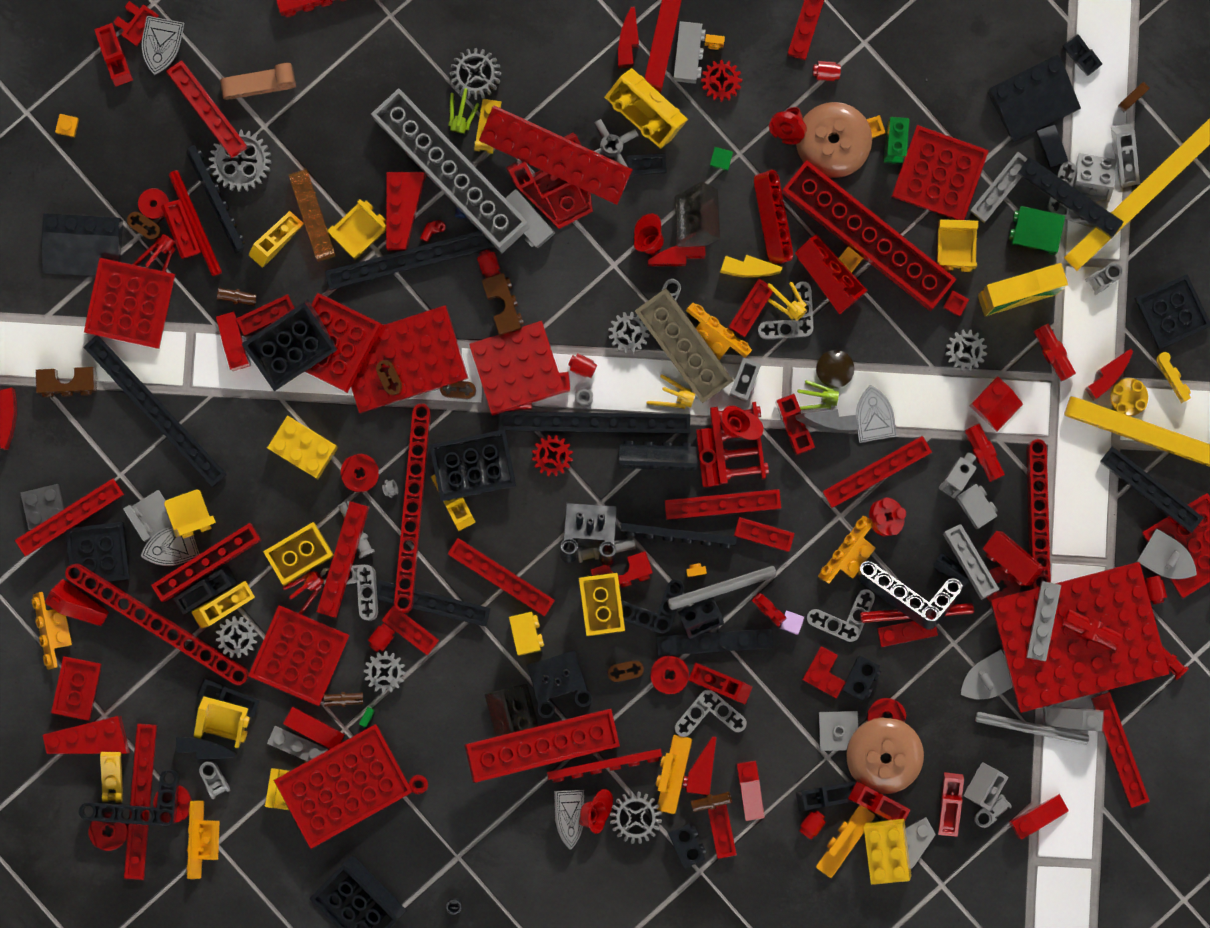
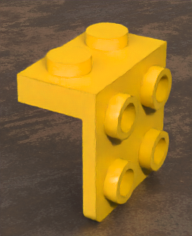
M194 490L164 502L176 538L182 536L185 539L193 536V531L199 529L201 532L212 529L211 525L216 523L214 517L209 516L200 490Z

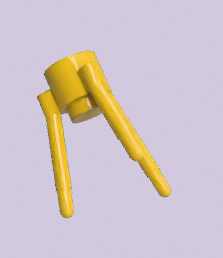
M790 282L789 285L798 303L796 301L790 303L769 283L768 287L788 307L785 309L770 298L768 299L769 303L787 314L792 320L795 319L797 321L805 315L807 304L802 300L793 282Z
M661 374L660 377L679 388L680 392L663 387L662 390L678 396L677 401L680 403L646 402L648 405L679 407L685 410V407L691 408L695 393L691 392V389L685 388Z

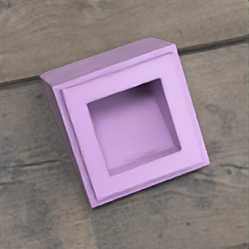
M786 610L785 616L787 619L781 624L780 629L798 635L804 617Z

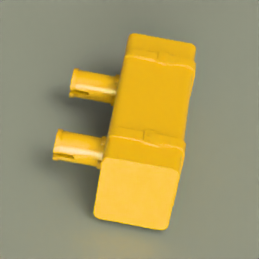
M632 68L617 80L604 97L613 105L614 110L621 112L641 131L644 137L649 138L660 149L675 137L688 120L678 108H675L642 75H639Z

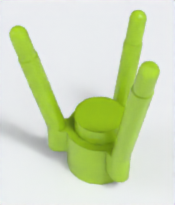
M464 88L459 114L455 116V119L454 93H450V121L448 126H451L450 131L465 134V130H469L479 107V103H476L466 122V118L462 117L467 88Z
M805 380V384L824 391L819 393L801 389L797 390L801 394L822 397L821 402L825 403L800 406L801 410L831 409V406H837L839 391H833V388Z

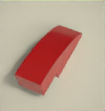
M635 7L630 8L621 29L618 46V69L633 67L632 49L639 48Z
M110 23L94 29L115 87L133 81L113 24Z
M693 241L668 248L649 259L648 267L686 266V259L705 258V241Z
M1129 349L1096 371L1100 379L1085 388L1093 401L1104 394L1118 380L1129 363L1133 353L1132 349Z
M13 388L0 390V447L3 450L9 449L16 427L17 399L15 389Z
M295 707L291 708L283 723L329 749L340 744L345 736L340 731Z
M944 772L938 835L958 837L964 785L963 774Z
M856 782L848 798L888 820L904 819L905 821L910 812L909 808L859 782Z

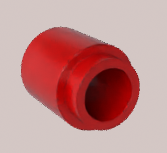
M817 61V64L813 65L812 75L816 76V80L835 81V79H840V64Z
M490 250L480 252L477 261L482 275H485V278L499 275L500 266L495 252H490Z
M579 353L576 356L572 355L568 366L571 367L570 371L585 378H592L597 368V364L593 360Z
M1160 576L1146 578L1150 602L1152 601L1153 605L1164 603V598H1167L1164 581L1161 580Z
M382 623L368 639L371 642L368 646L376 652L379 650L384 651L394 638L393 634L395 631Z
M817 810L814 813L810 811L800 825L799 831L812 840L825 825V816Z

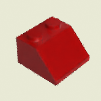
M997 376L969 406L998 432L1023 403L1014 391Z

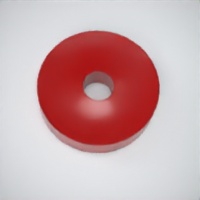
M151 188L140 195L138 207L145 217L157 220L164 217L161 206L169 203V199L163 191ZM152 201L157 202L156 207H151Z

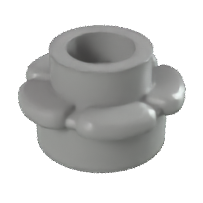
M586 388L579 389L578 393L575 394V400L578 402V405L585 407L592 404L593 392Z
M385 480V485H382L385 496L393 498L394 495L398 494L397 484L394 480Z

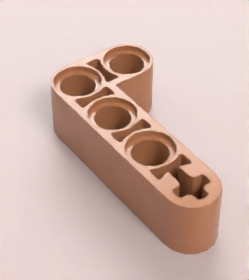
M282 63L275 65V69L222 78L220 83L223 99H235L295 88L296 81L293 66L291 63Z

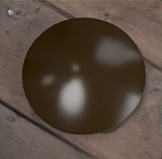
M830 350L819 358L816 373L824 385L831 388H840L851 381L854 375V363L847 353L840 350Z

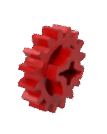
M720 60V64L713 61V67L707 65L706 69L708 72L703 71L702 73L706 78L701 79V83L706 84L702 87V90H708L706 96L708 97L712 94L713 100L715 101L719 97L720 102H723L724 97L729 101L731 94L736 97L737 92L735 90H740L741 86L738 83H742V79L738 78L741 75V71H735L737 66L731 67L730 61L724 64L723 60ZM718 70V73L715 76L710 77L712 72ZM725 70H728L733 76H729ZM721 73H722V77H723V80H724V84H723V87H722V88H721L720 81H718L719 78H720V76H721ZM733 85V87L729 91L725 92V89L728 86ZM711 86H714L718 90V92L713 90Z
M548 435V440L546 441L541 438V445L535 444L538 449L532 450V453L536 455V457L532 458V461L538 462L535 468L541 467V474L547 471L548 477L551 473H554L555 477H557L558 471L564 474L563 468H570L567 463L573 462V459L569 457V455L573 454V451H568L571 445H564V438L559 441L558 435L554 439H551V436ZM555 443L560 445V447L553 448L549 444ZM544 448L545 455L540 459V452ZM548 449L550 450V452L552 451V453H557L556 461L558 463H556L553 459H548ZM565 453V461L562 464L560 461V457L562 454ZM553 464L556 468H547L545 465Z

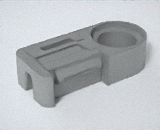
M999 794L991 810L981 808L975 814L974 821L979 827L986 828L997 820L996 818L1007 810V807L1011 809L1012 806L1004 795ZM981 813H986L989 817V821L986 824H980L978 821V816Z

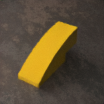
M746 255L744 262L725 256L720 273L743 278H759L780 274L782 267Z
M433 475L431 478L438 490L436 476ZM463 497L443 501L458 531L476 523Z

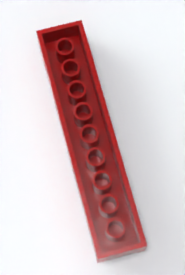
M805 161L783 188L782 194L930 312L956 281L955 277L809 161Z

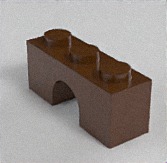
M504 273L483 279L482 283L487 299L498 298L505 303L504 311L499 315L493 316L499 336L521 329L520 325L524 323L521 313L517 314L515 306H518L515 295L511 296L509 288H512L509 277L505 278Z
M94 367L74 368V377L69 383H61L59 381L58 370L56 369L36 370V393L42 394V397H54V394L61 393V396H73V393L80 392V395H92V392H97L96 368Z

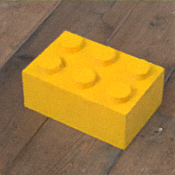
M288 415L267 447L316 479L320 478L338 449L335 444Z
M314 522L263 551L283 585L289 584L334 556Z
M618 573L579 578L586 636L625 631Z
M528 612L509 617L517 655L521 656L541 651L544 642L542 635L538 634L536 629L540 627L538 616Z
M904 819L866 822L864 833L871 885L910 881L911 868Z

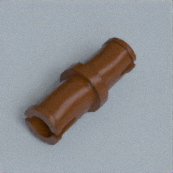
M221 287L218 288V300L253 306L256 303L257 294L241 292L240 289L235 291Z
M363 692L324 694V707L363 705Z
M729 791L717 795L709 794L705 798L692 800L691 805L694 812L709 808L713 810L717 806L732 803V798Z

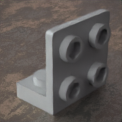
M1079 153L1076 180L1073 187L1092 200L1110 202L1115 185L1116 160Z
M159 490L135 505H128L123 508L144 542H148L153 535L162 529L172 526L164 506L166 500Z

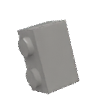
M743 357L729 396L747 402L761 364Z
M977 484L955 497L975 529L980 528L997 517V508L992 502L989 503L987 501L985 490L982 486L978 487Z
M982 762L963 796L990 811L1009 777Z

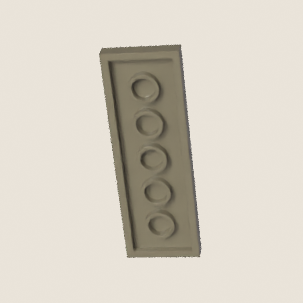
M667 288L635 310L636 314L702 403L734 381Z

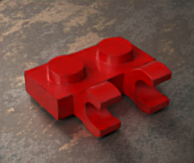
M129 1L125 8L135 15L131 22L128 24L120 17H117L114 23L117 27L124 30L121 36L138 47L142 41L147 16L159 18V15L144 4L141 8H138Z

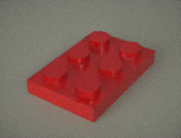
M63 656L51 713L90 721L102 664Z

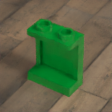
M889 118L886 124L883 163L903 164V157L907 155L909 118Z
M1020 206L1018 211H1014L1012 221L1015 222L1014 229L1010 230L1008 239L1011 240V246L1018 245L1056 255L1059 250L1065 215Z

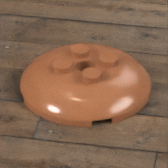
M830 102L813 108L804 116L802 120L806 124L807 132L801 142L796 144L798 154L803 163L806 160L809 161L829 178L848 176L865 163L872 147V133L868 121L857 109L844 103ZM831 135L839 137L837 143H831L828 139Z
M882 717L864 723L853 733L848 743L846 759L849 771L855 781L880 794H891L905 789L914 782L923 766L924 751L919 736L908 724L898 719ZM884 753L891 755L887 761L881 760L880 757Z

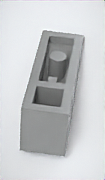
M1130 124L1111 127L1112 145L1120 186L1140 184L1135 130Z
M1046 706L1045 726L1103 731L1104 710Z

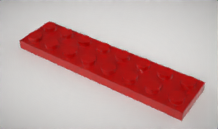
M495 105L490 111L479 139L484 144L521 161H525L538 169L616 205L620 201L633 170Z
M606 709L465 744L464 746L473 783L619 747L620 744L612 710Z

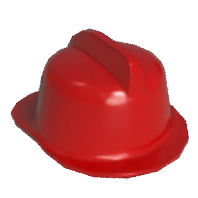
M651 213L642 216L635 225L634 248L637 251L655 256L664 244V237L661 232L660 217Z
M727 406L722 411L720 424L728 436H740L747 440H756L763 434V424L755 415L737 406Z
M600 790L593 801L582 805L579 824L590 828L591 832L595 834L602 831L613 806V797L609 790Z

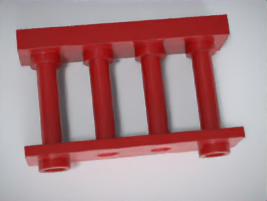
M752 402V409H746L745 411L758 418L761 417L760 406H757L756 402ZM710 407L719 485L727 484L728 479H731V477L760 473L761 480L765 479L766 474H769L768 463H764L761 437L756 439L757 447L735 450L723 449V441L738 437H730L721 430L722 411H718V407ZM758 454L759 466L737 469L726 468L725 460H728V458Z

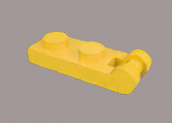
M482 100L474 151L480 152V150L493 154L494 148L480 142L479 139L492 107L495 105L501 108V101Z
M1163 352L1156 357V362L1179 401L1183 403L1191 398L1189 395L1191 391L1186 384L1183 385L1181 382V375L1176 367L1173 368L1169 362L1171 359L1170 354Z
M101 752L102 802L116 801V803H122L121 752ZM109 789L116 790V793H109Z

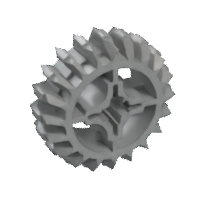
M474 48L473 54L467 49V56L461 52L460 57L462 59H454L458 65H451V68L456 70L450 72V76L455 77L451 79V83H457L454 87L455 90L462 88L460 90L461 96L463 95L464 88H467V99L471 97V94H474V100H477V94H481V98L484 99V92H487L490 96L492 94L490 88L493 90L497 89L493 83L500 84V79L496 78L501 76V72L496 71L500 69V65H494L497 62L496 58L490 60L492 56L490 52L484 56V49L481 50L480 54H478L477 48ZM472 60L481 61L475 66L466 64L467 62ZM486 64L491 69L490 80L483 74ZM462 68L469 74L465 84L460 79ZM471 71L475 73L479 71L480 76L473 77ZM477 82H480V83H482V84H485L484 86H482V87H480V88H471V87H470V86H472L474 83H477Z
M639 791L637 792V797H634L633 792H630L631 798L629 799L623 794L622 796L625 801L622 802L620 799H617L616 801L620 806H612L613 809L617 810L616 813H610V816L616 817V820H610V824H617L612 830L616 831L619 829L620 832L617 836L621 837L624 834L623 841L625 842L628 840V837H631V844H634L635 838H638L639 844L642 843L641 837H645V840L649 841L647 834L650 833L654 837L655 833L652 829H660L655 823L662 822L661 819H656V816L662 814L661 811L655 812L654 810L659 805L652 806L651 804L655 799L651 798L648 802L646 800L648 794L640 798L641 792ZM634 801L644 803V805L636 811L632 810L626 804ZM622 809L629 815V820L623 827L619 819ZM648 809L652 813L650 826L643 820V815ZM628 810H630L634 814L640 813L643 810V812L640 814L641 817H639L641 818L640 821L643 823V825L637 821H634L630 825H628L631 822L630 819L632 818L630 817L631 814L628 812ZM633 825H639L645 830L639 834L627 832Z

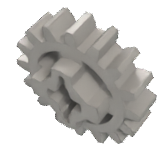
M623 312L622 318L617 315V322L611 321L614 327L608 329L609 332L613 333L609 336V339H614L612 346L618 345V351L623 348L625 354H627L628 349H631L632 353H635V348L642 350L641 344H647L644 338H649L650 335L645 333L648 329L646 326L644 327V323L640 321L639 316L633 317V312L630 313V316ZM630 320L636 322L639 326L635 327L630 323ZM623 322V328L616 332L619 324ZM627 325L630 331H634L631 341L627 334L624 335ZM642 334L640 340L635 343L634 339L636 336ZM624 339L628 342V345L621 343L619 340Z
M961 330V335L956 332L954 333L955 339H948L951 345L945 346V348L949 349L945 355L951 357L948 362H954V368L959 365L960 371H963L965 367H967L968 371H971L972 366L976 369L979 367L977 362H984L981 357L987 356V353L983 352L987 345H982L985 339H978L979 333L972 335V330H969L967 334L964 330ZM963 338L972 339L973 342H967ZM957 343L958 351L954 354V345ZM964 347L970 348V351L968 353L962 352ZM978 347L979 353L976 358L974 353L975 349ZM959 359H966L969 363L961 362Z
M233 616L232 622L229 619H225L226 625L220 624L222 631H216L220 635V638H217L216 641L221 642L218 648H225L223 654L226 655L230 652V657L232 658L235 654H237L238 658H241L242 653L248 656L247 650L254 651L252 644L258 643V641L254 640L258 633H253L256 627H250L251 621L247 620L244 622V617H240L239 621H237L236 616ZM239 624L246 627L248 632H243ZM232 626L230 633L225 635L226 630ZM236 631L239 635L242 636V638L238 640V643L236 640H233L232 638L236 635ZM249 639L247 646L243 648L242 644L245 640ZM225 642L232 643L235 650L229 648Z
M385 651L384 656H381L378 652L376 659L371 656L372 662H366L369 669L364 670V672L368 673L369 676L365 680L371 681L368 685L369 687L376 686V692L380 688H382V693H385L386 689L393 692V686L399 688L398 682H404L401 675H405L406 672L401 669L405 667V664L400 665L401 658L394 659V653L388 656V652ZM388 659L391 662L387 665L382 664L380 660ZM375 666L377 673L373 678L372 669ZM397 667L398 675L395 679V677L393 676V670ZM381 668H390L388 671V677H380V674L382 673ZM382 680H387L390 684L380 685L378 683Z

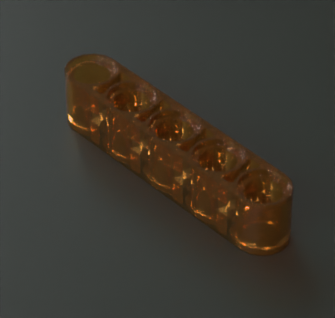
M307 169L289 174L317 262L335 257L336 254Z

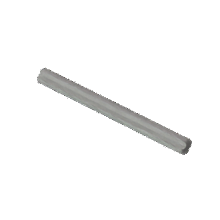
M770 566L670 598L668 605L671 610L776 577L775 567Z
M977 712L975 717L976 722L1084 745H1087L1089 742L1088 734Z

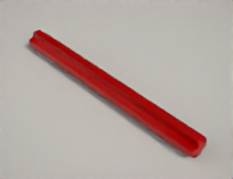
M177 170L169 173L171 182L178 198L182 202L211 275L217 276L222 273L179 172Z
M972 603L953 605L945 616L973 614L974 606ZM898 609L860 613L862 623L911 619Z

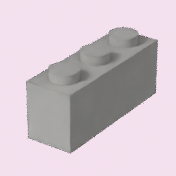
M680 21L673 81L696 84L697 78H701L702 67H698V61L703 59L704 48H700V43L705 41L706 30L702 29V24Z
M517 189L505 198L528 222L530 228L524 234L527 236L525 238L526 242L531 247L535 245V247L539 248L555 234Z

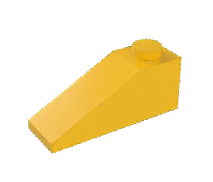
M289 211L253 244L248 256L263 268L276 256L304 223Z
M246 581L206 602L191 613L200 628L208 627L249 602L255 596Z

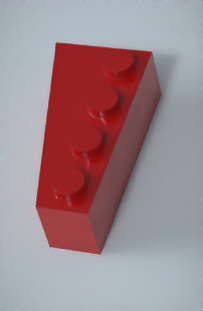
M817 234L795 252L798 260L804 265L839 314L852 306L868 291Z

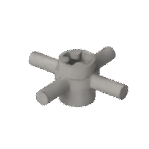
M601 119L596 121L595 125L603 139L600 148L594 152L607 157H614L616 162L627 166L620 153L623 150L624 143L638 136L636 129L619 137L615 134H609ZM611 141H615L616 149H607L606 145H608V143H610Z

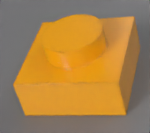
M706 34L704 46H708L709 49L719 50V48L724 47L725 36Z
M59 114L55 132L75 138L79 118Z
M880 115L867 119L872 139L886 134Z
M849 246L839 257L840 261L851 273L864 259Z
M701 563L689 565L690 569H686L687 578L707 574L706 566L701 567Z

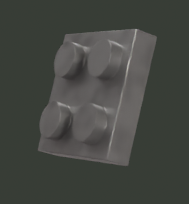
M59 484L21 492L29 530H32L65 509Z

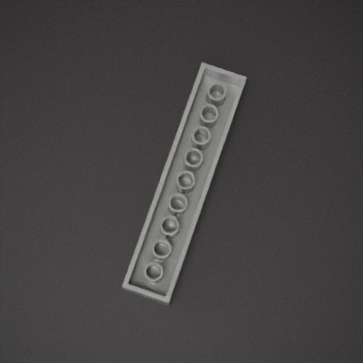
M399 88L371 113L373 119L501 253L530 228L528 222Z

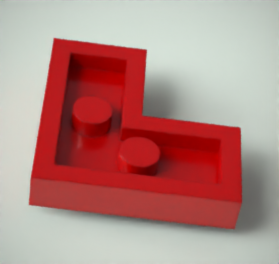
M821 646L802 680L837 698L845 681L829 673L838 655Z

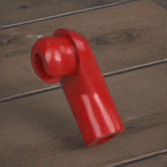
M441 220L427 223L420 239L429 242L432 234L445 230V223Z

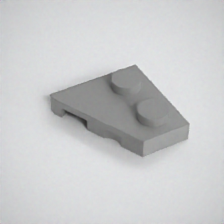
M926 817L905 828L910 868L915 866L936 835Z

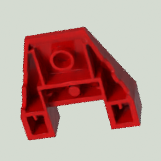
M574 133L564 137L581 145L577 135ZM518 160L506 167L514 185L559 229L593 212L590 192L543 170L531 174L525 161Z

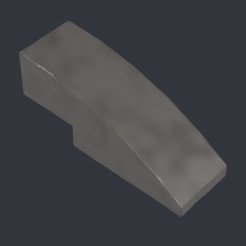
M838 409L807 412L795 416L796 420L826 432L849 433L858 430L856 415L839 417Z

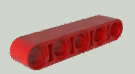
M769 170L754 176V186L768 259L770 263L777 265L793 259V248L779 176L775 170Z

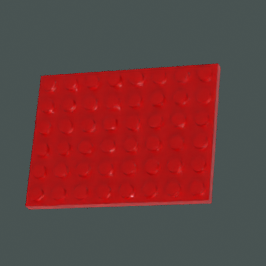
M1140 562L1054 583L1061 585L1046 661L1026 657L1040 587L990 600L1020 713L1169 674ZM1068 610H1072L1087 618L1090 617L1098 620L1104 626L1122 634L1121 641L1116 650L1097 641H1091L1081 636V633L1062 625Z

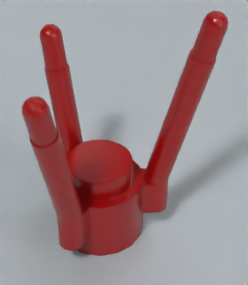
M163 234L132 265L137 266L156 248L157 250L145 266L149 267L160 252L164 254L168 252L162 269L163 272H166L171 256L176 250L173 247L175 241Z
M310 571L305 576L283 587V590H287L304 581V585L290 595L289 599H293L306 588L311 591L314 589V592L299 612L301 615L317 593L324 588L322 586L324 580L317 571Z

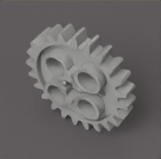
M240 130L239 136L247 145V149L251 147L255 149L254 155L247 156V149L231 159L221 144L214 143L217 150H211L210 152L214 157L209 158L210 162L214 163L210 166V169L216 170L212 173L213 176H219L217 182L224 181L223 187L226 188L230 185L231 191L237 187L238 192H241L242 187L249 191L250 185L255 189L256 182L262 184L260 178H267L264 172L270 171V168L266 165L272 164L271 160L266 159L271 156V153L265 152L268 146H262L264 140L260 139L257 141L258 135L255 134L251 137L250 131L244 135L243 130ZM240 157L245 160L241 162V165L237 161L224 162V159L239 160ZM257 160V163L247 161ZM234 166L235 172L227 174V167ZM247 167H254L253 174H245V169Z

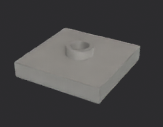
M858 711L819 712L820 751L847 750L851 736L858 729Z

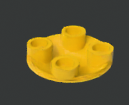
M1125 378L1113 386L1110 393V401L1117 412L1128 416H1135L1146 408L1148 391L1141 381L1134 378Z

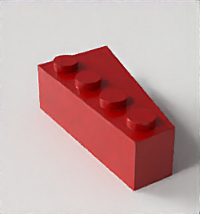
M387 172L386 248L388 251H404L408 249L426 179L425 172Z
M115 716L42 735L47 754L130 753L122 716Z

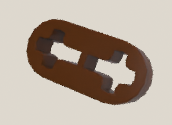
M1143 81L1118 105L1123 113L1150 89L1149 86Z
M132 212L128 215L127 223L133 230L149 240H156L160 237L161 229L156 223L139 212ZM139 216V220L143 223V225H133L132 218H137ZM148 226L151 229L153 227H156V234H151L150 236H148L149 232L145 229V227Z
M387 360L380 361L376 366V371L385 391L391 395H398L401 393L403 385L394 365ZM384 364L386 366H390V368L388 369V373L390 376L388 377L385 372H381V370L383 369L382 365ZM389 379H392L394 383H398L396 391L389 390L391 386Z
M468 381L451 384V388H457V391H450V394H446L443 387L440 388L441 394L446 398L468 400L472 399L476 394V387ZM469 385L473 392L466 396L465 392L459 391V389H465Z
M639 661L615 664L609 668L608 677L614 682L637 678L643 674L644 667ZM632 664H636V666L641 668L637 675H634V672L627 673L626 669L632 668ZM613 668H617L619 671L625 670V673L620 674L618 679H615V676H611V672L614 671Z

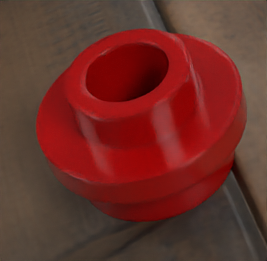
M415 775L410 779L409 786L413 793L422 794L428 788V781L422 775ZM416 781L422 782L421 788L415 786Z

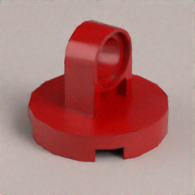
M791 107L785 112H777L772 116L769 123V131L775 138L778 136L783 139V143L791 145L801 142L805 137L807 127L802 120L803 117L798 107Z

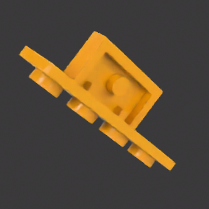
M692 303L686 309L690 315L700 322L696 329L719 360L730 347L744 358L750 354L752 349L748 343L737 338L732 330L722 326L717 318L707 314L702 306Z
M862 516L856 522L853 530L845 537L838 550L833 553L827 565L822 568L821 573L818 575L820 579L830 583L840 569L851 578L856 576L861 564L866 562L876 549L864 538L872 527L871 525H873L871 519Z
M43 592L33 594L32 606L36 611L37 617L35 622L40 631L39 642L44 651L43 662L47 666V670L57 668L54 649L70 646L72 643L66 616L59 614L54 609L46 610Z
M673 735L670 752L666 753V756H663L661 759L660 767L663 769L656 781L658 791H661L658 801L659 807L657 808L659 811L671 814L676 813L692 744L691 738Z
M190 801L189 842L187 847L188 865L186 868L188 879L201 878L202 859L218 860L220 821L204 820V801Z
M859 805L848 822L844 821L838 829L840 832L836 838L832 837L827 844L828 850L820 859L816 868L832 878L863 835L865 823L872 822L875 814Z

